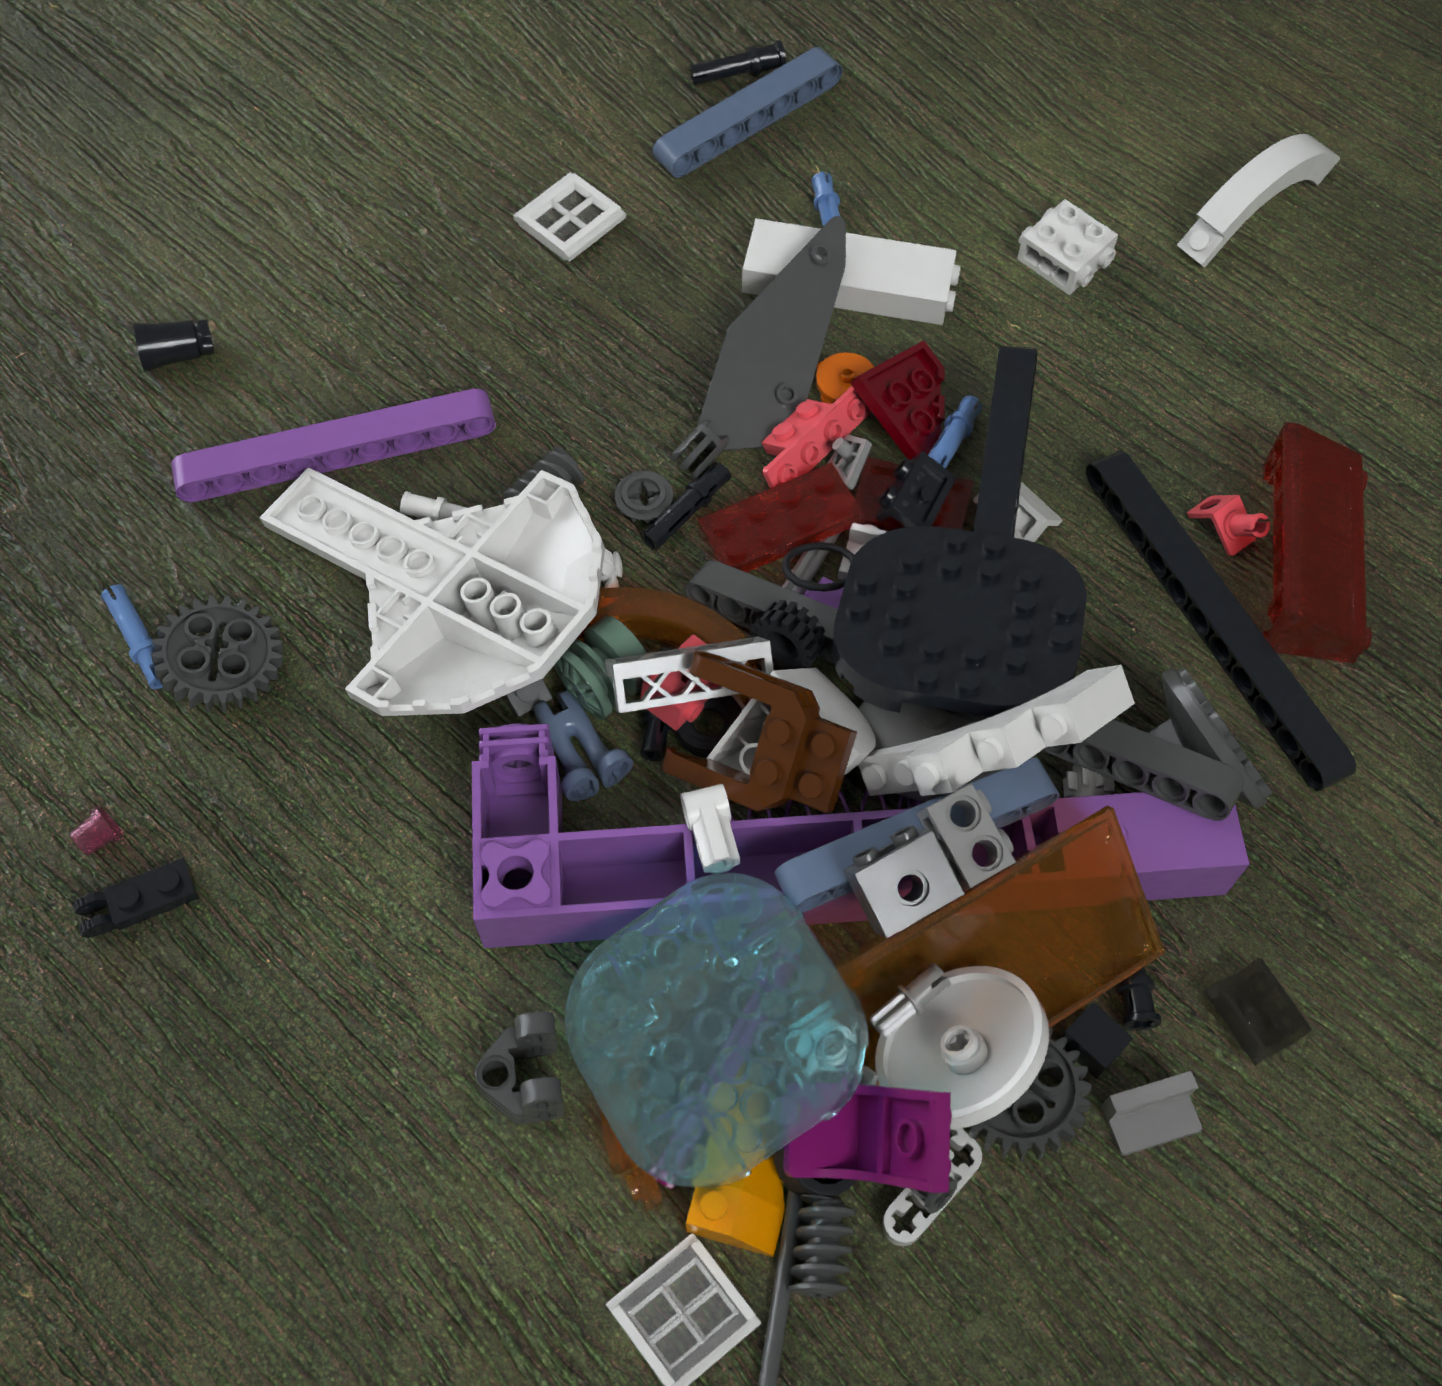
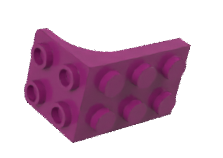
M792 1082L786 1089L784 1173L788 1177L863 1180L931 1193H949V1174L951 1171L950 1124L952 1121V1111L950 1108L951 1092L870 1084Z

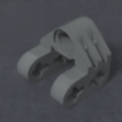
M544 1011L519 1015L514 1020L515 1027H507L478 1062L475 1069V1078L479 1092L487 1102L516 1125L558 1119L564 1115L561 1080L555 1077L530 1079L521 1083V1091L518 1092L514 1061L548 1056L558 1050L554 1015ZM501 1070L508 1075L507 1080L502 1085L493 1087L484 1082L490 1072Z

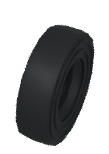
M731 695L710 698L704 703L702 712H716L724 720V726L718 733L714 735L701 734L694 727V721L691 723L686 721L675 731L676 738L685 750L695 756L705 758L709 756L742 712L741 707Z

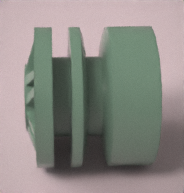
M604 615L583 632L585 643L576 639L554 665L567 691L574 696L589 714L599 720H603L611 714L612 707L616 708L613 680L606 675L605 660L647 654L634 634L622 622L610 615ZM640 677L623 679L625 693L634 696L642 689L644 680Z

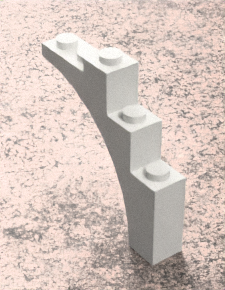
M1122 665L1086 670L1067 683L1033 700L982 721L919 741L873 750L858 766L870 796L919 791L920 796L953 793L984 771L1017 768L1045 747L1081 743L1135 704Z

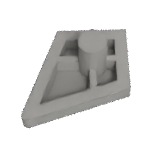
M847 434L844 439L840 437L834 441L832 449L835 450V453L827 464L843 484L852 490L859 480L872 444L867 439Z

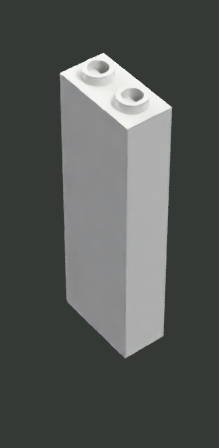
M756 218L742 269V293L759 295L821 229ZM846 233V267L834 308L943 325L945 311L952 312L956 291H950L949 289L950 285L957 286L961 265H954L957 250ZM815 254L818 259L822 260L819 255Z

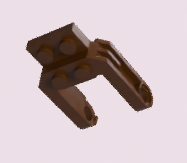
M695 651L689 669L691 674L769 704L771 711L765 718L749 772L750 775L712 759H699L686 753L676 752L677 748L668 747L666 749L661 769L672 776L701 788L723 784L729 800L755 811L777 808L791 800H796L825 813L833 812L857 731L821 718L819 715L820 707L813 691L713 653Z

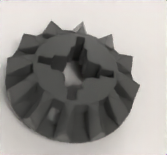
M638 471L627 475L619 482L615 490V504L619 508L621 516L626 515L630 517L633 523L637 520H645L649 524L652 519L659 517L669 508L673 501V490L670 483L660 474L651 471ZM641 489H644V493L649 498L647 506H644L639 499Z

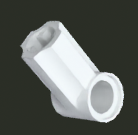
M723 784L681 793V804L686 825L689 831L693 830L704 873L718 874L729 871L734 866L739 865L740 857L730 825L731 811Z

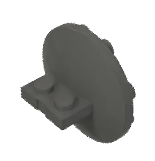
M1171 667L1162 673L1164 699L1170 719L1148 733L1237 769L1244 778V787L1237 800L1255 810L1267 804L1266 801L1268 800L1266 797L1273 794L1185 667L1178 671Z

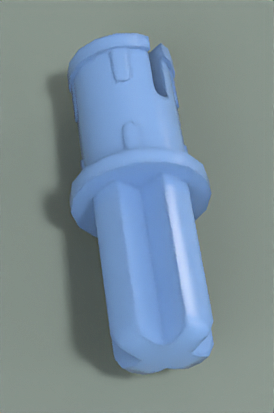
M819 172L812 177L811 184L816 197L814 199V207L820 212L822 225L824 226L832 217L840 216L838 210L840 198L834 191L832 176L827 173L825 178V172Z

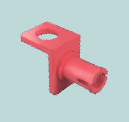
M1212 495L1187 512L1189 518H1211L1226 554L1231 556L1248 546L1257 537L1262 538L1266 536L1270 530V521H1258L1266 520L1268 516L1264 513L1247 514L1240 495Z

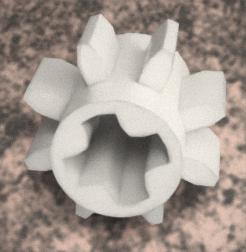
M1076 764L1073 765L1072 771L1066 772V778L1063 779L1065 798L1110 795L1112 792H1115L1114 780Z

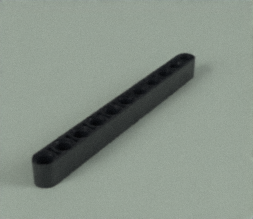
M1120 450L1089 463L1086 466V477L1093 491L1309 787L1315 791H1321L1355 774L1356 762L1350 750L1125 451Z

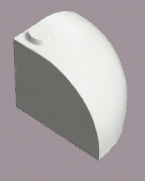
M817 668L773 670L770 675L812 690L820 707L819 715L821 718L857 731L845 774L854 769L872 752L876 745V739L868 721L852 701ZM752 698L706 759L715 760L750 775L749 772L765 718L769 715L771 706Z

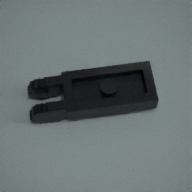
M183 857L103 889L104 892H92L84 897H80L73 901L72 907L74 913L81 916L107 907L109 908L110 914L97 915L80 924L79 931L81 937L93 938L114 929L122 930L197 900L199 895L189 865Z

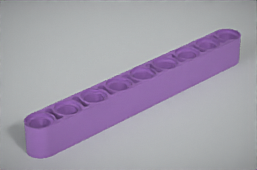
M469 389L183 453L176 456L171 462L176 496L185 502H197L294 480L308 467L319 473H324L474 439L490 434L496 428V421L487 392L482 389Z

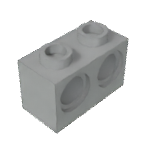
M972 783L916 813L924 829L933 831L962 890L971 888L1016 863L1011 854L1014 849L1010 838L1002 829H997L989 815L992 809L987 797L982 791L975 790ZM952 805H958L965 811L966 822L963 827H959L952 822L950 818ZM976 843L982 845L987 851L988 860L984 867L978 865L973 860L972 849Z

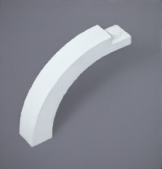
M1308 134L1293 135L1277 142L1248 162L1215 193L1197 213L1200 218L1177 246L1205 268L1231 236L1268 200L1290 185L1303 180H1310L1318 186L1340 160L1339 156Z

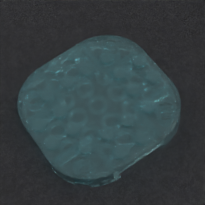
M718 873L698 878L680 887L598 945L582 963L568 994L565 1010V1029L568 1045L577 1067L625 1152L641 1169L651 1176L670 1184L695 1188H713L743 1179L751 1174L750 1170L822 1120L828 1121L836 1115L852 1097L863 1075L861 1070L865 1049L868 1047V1031L864 1012L858 998L840 975L807 924L801 910L775 887L755 877L737 873Z

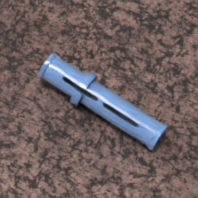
M968 395L962 398L956 411L947 417L944 423L945 429L928 454L945 469L963 439L969 437L972 433L974 421L983 409L982 403H979L974 410L976 403L979 401L975 396Z
M119 584L110 586L116 598L112 597L106 588L101 593V598L108 607L130 648L128 654L135 664H139L151 689L163 688L160 679L156 678L154 669L156 666H153L151 653H154L152 639L128 597L125 587Z

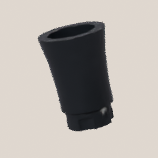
M193 320L168 323H133L137 349L144 372L173 363L199 359L201 355L215 354L207 320H200L194 323Z

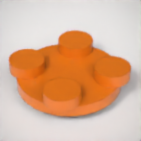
M849 352L833 354L819 362L816 370V385L821 394L820 402L833 404L852 386L851 383L858 375L870 370L874 365L865 357Z

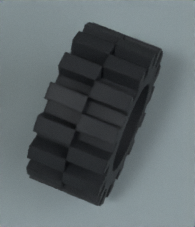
M786 600L771 603L750 629L752 637L770 640L772 662L775 664L773 669L781 670L782 668L784 670L810 668L826 647L827 636H823L825 629L823 626H816L819 619L815 615L810 618L807 615L809 610L804 606L801 610L797 609L798 603L793 601L789 605H787Z

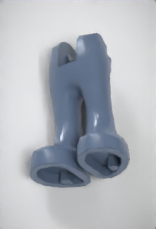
M564 690L557 692V698L563 711L553 715L544 700L533 706L538 724H549L553 749L566 773L561 782L562 791L568 800L579 801L591 798L597 794L599 782L594 773L588 769L585 762L578 755L571 742V737H576L579 740L605 788L612 787L621 781L632 769L633 761L623 749L608 750L582 705L570 692Z

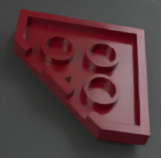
M923 340L858 375L851 385L906 458L911 460L922 451L927 455L930 453L941 435V423L945 420V396L941 395V382L945 379V367Z

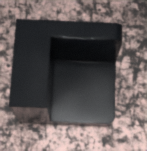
M1095 1003L1090 1004L1061 1036V1038L1065 1037L1068 1039L1064 1050L1066 1052L1078 1050L1080 1054L1077 1062L1081 1066H1087L1088 1072L1095 1079L1108 1068L1133 1039L1130 1034Z

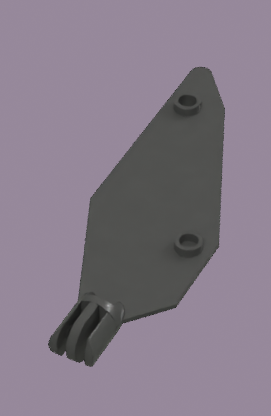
M832 217L728 327L697 427L669 456L675 462L695 441L697 447L680 465V468L685 472L703 452L708 454L707 458L700 463L690 476L694 481L703 474L723 451L763 448L761 442L772 433L774 427L784 422L796 410L799 404L807 400L846 267V222L842 217ZM815 254L819 255L822 260L818 259Z

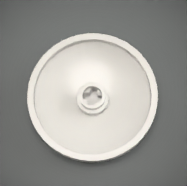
M970 966L945 972L942 976L948 977L951 985L923 1006V1013L921 1015L915 1013L889 1036L883 1037L880 1035L878 1040L875 1069L879 1075L877 1078L879 1085L951 1092L950 1108L952 1111V1121L950 1129L965 1128L979 1124L1010 1107L1033 1083L1043 1065L1048 1050L1049 1026L1046 1013L1040 1001L1021 978L996 967Z

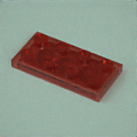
M830 463L698 519L718 562L747 573L784 557L791 549L799 545L822 541L850 529L852 523H864L863 512L836 468Z

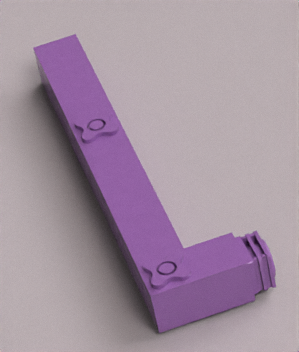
M507 724L499 727L480 728L479 750L481 754L479 755V761H472L473 920L484 948L868 921L854 891L804 913H793L774 872L780 865L797 856L908 809L730 821L740 857V864L726 872L718 874L704 873L693 830L689 831L686 824L564 832L562 787L556 756H554L549 724ZM1144 792L1058 798L1047 808L1000 828L1008 835L1012 842L1014 850L1011 854L1016 863L977 885L964 889V895L927 916L1104 904L1117 900H1131L1132 902L1226 895L1249 866L1236 806L1234 805L1226 819L1214 821ZM976 843L972 849V857L978 865L984 867L988 860V854L982 845ZM909 874L901 878L898 883V892L901 897L906 896L912 889V879Z

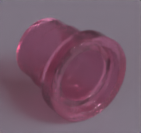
M98 805L90 810L88 818L69 833L76 846L87 856H91L109 842H118L124 837L116 821Z

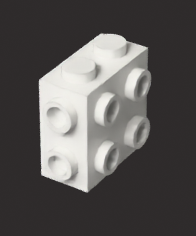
M1065 199L1054 209L1049 208L1033 227L1028 226L1019 238L1020 249L1017 259L1070 295L1079 286L1085 287L1098 269L1101 267L1106 268L1112 262L1116 255L1114 247L1118 234Z

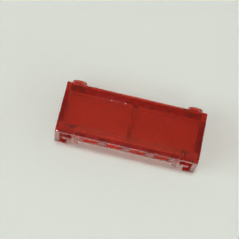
M1284 422L1263 464V480H1268V484L1273 485V600L1267 608V615L1271 616L1270 620L1273 626L1270 631H1263L1262 634L1276 653L1354 663L1362 651L1369 648L1372 637L1371 628L1366 625L1363 491L1367 484L1368 474L1367 471L1363 470L1361 454L1301 424Z

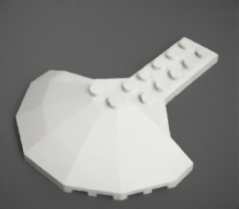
M308 467L259 517L266 528L366 580L370 601L367 605L369 629L372 633L371 660L345 690L351 699L381 716L463 714L544 678L597 614L605 553L602 538L593 525L587 509L580 500L574 484L543 470L536 475L519 496L504 499L503 505L483 509L481 504L452 511V517L431 521L430 517L413 520Z

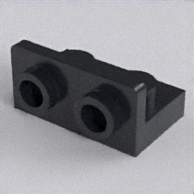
M923 451L911 460L905 458L893 473V476L896 477L895 482L880 496L878 504L881 507L875 518L882 522L892 516L905 527L931 526L957 477Z

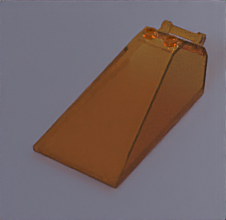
M1107 805L1014 858L1016 863L977 885L964 889V895L889 938L879 935L827 966L800 987L806 1000L799 1005H791L782 1009L778 1013L777 1019L782 1030L789 1032L805 1070L808 1059L802 1055L808 1038L805 1025L814 1019L817 1022L822 1018L832 1017L849 1028L854 1036V1045L847 1064L849 1066L848 1069L856 1070L857 1065L868 1066L876 1073L875 1056L880 1034L872 1026L869 1019L870 1016L899 992L897 987L900 985L906 987L930 967L929 965L933 962L944 973L963 967L989 966L1015 974L1031 988L1040 1001L1050 1028L1165 954L1114 808ZM838 1031L829 1033L824 1039L828 1050L837 1043Z

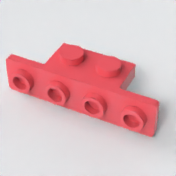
M853 386L833 404L810 399L802 402L784 422L774 427L772 433L761 442L767 454L777 456L762 471L775 498L781 499L833 450L832 444L837 438L842 437L844 439L847 434H850L871 413V410Z

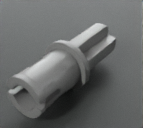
M934 962L906 987L902 985L897 987L899 992L870 1016L869 1019L872 1026L883 1037L889 1036L915 1013L921 1015L923 1013L922 1007L951 985L948 977L942 976L945 973Z

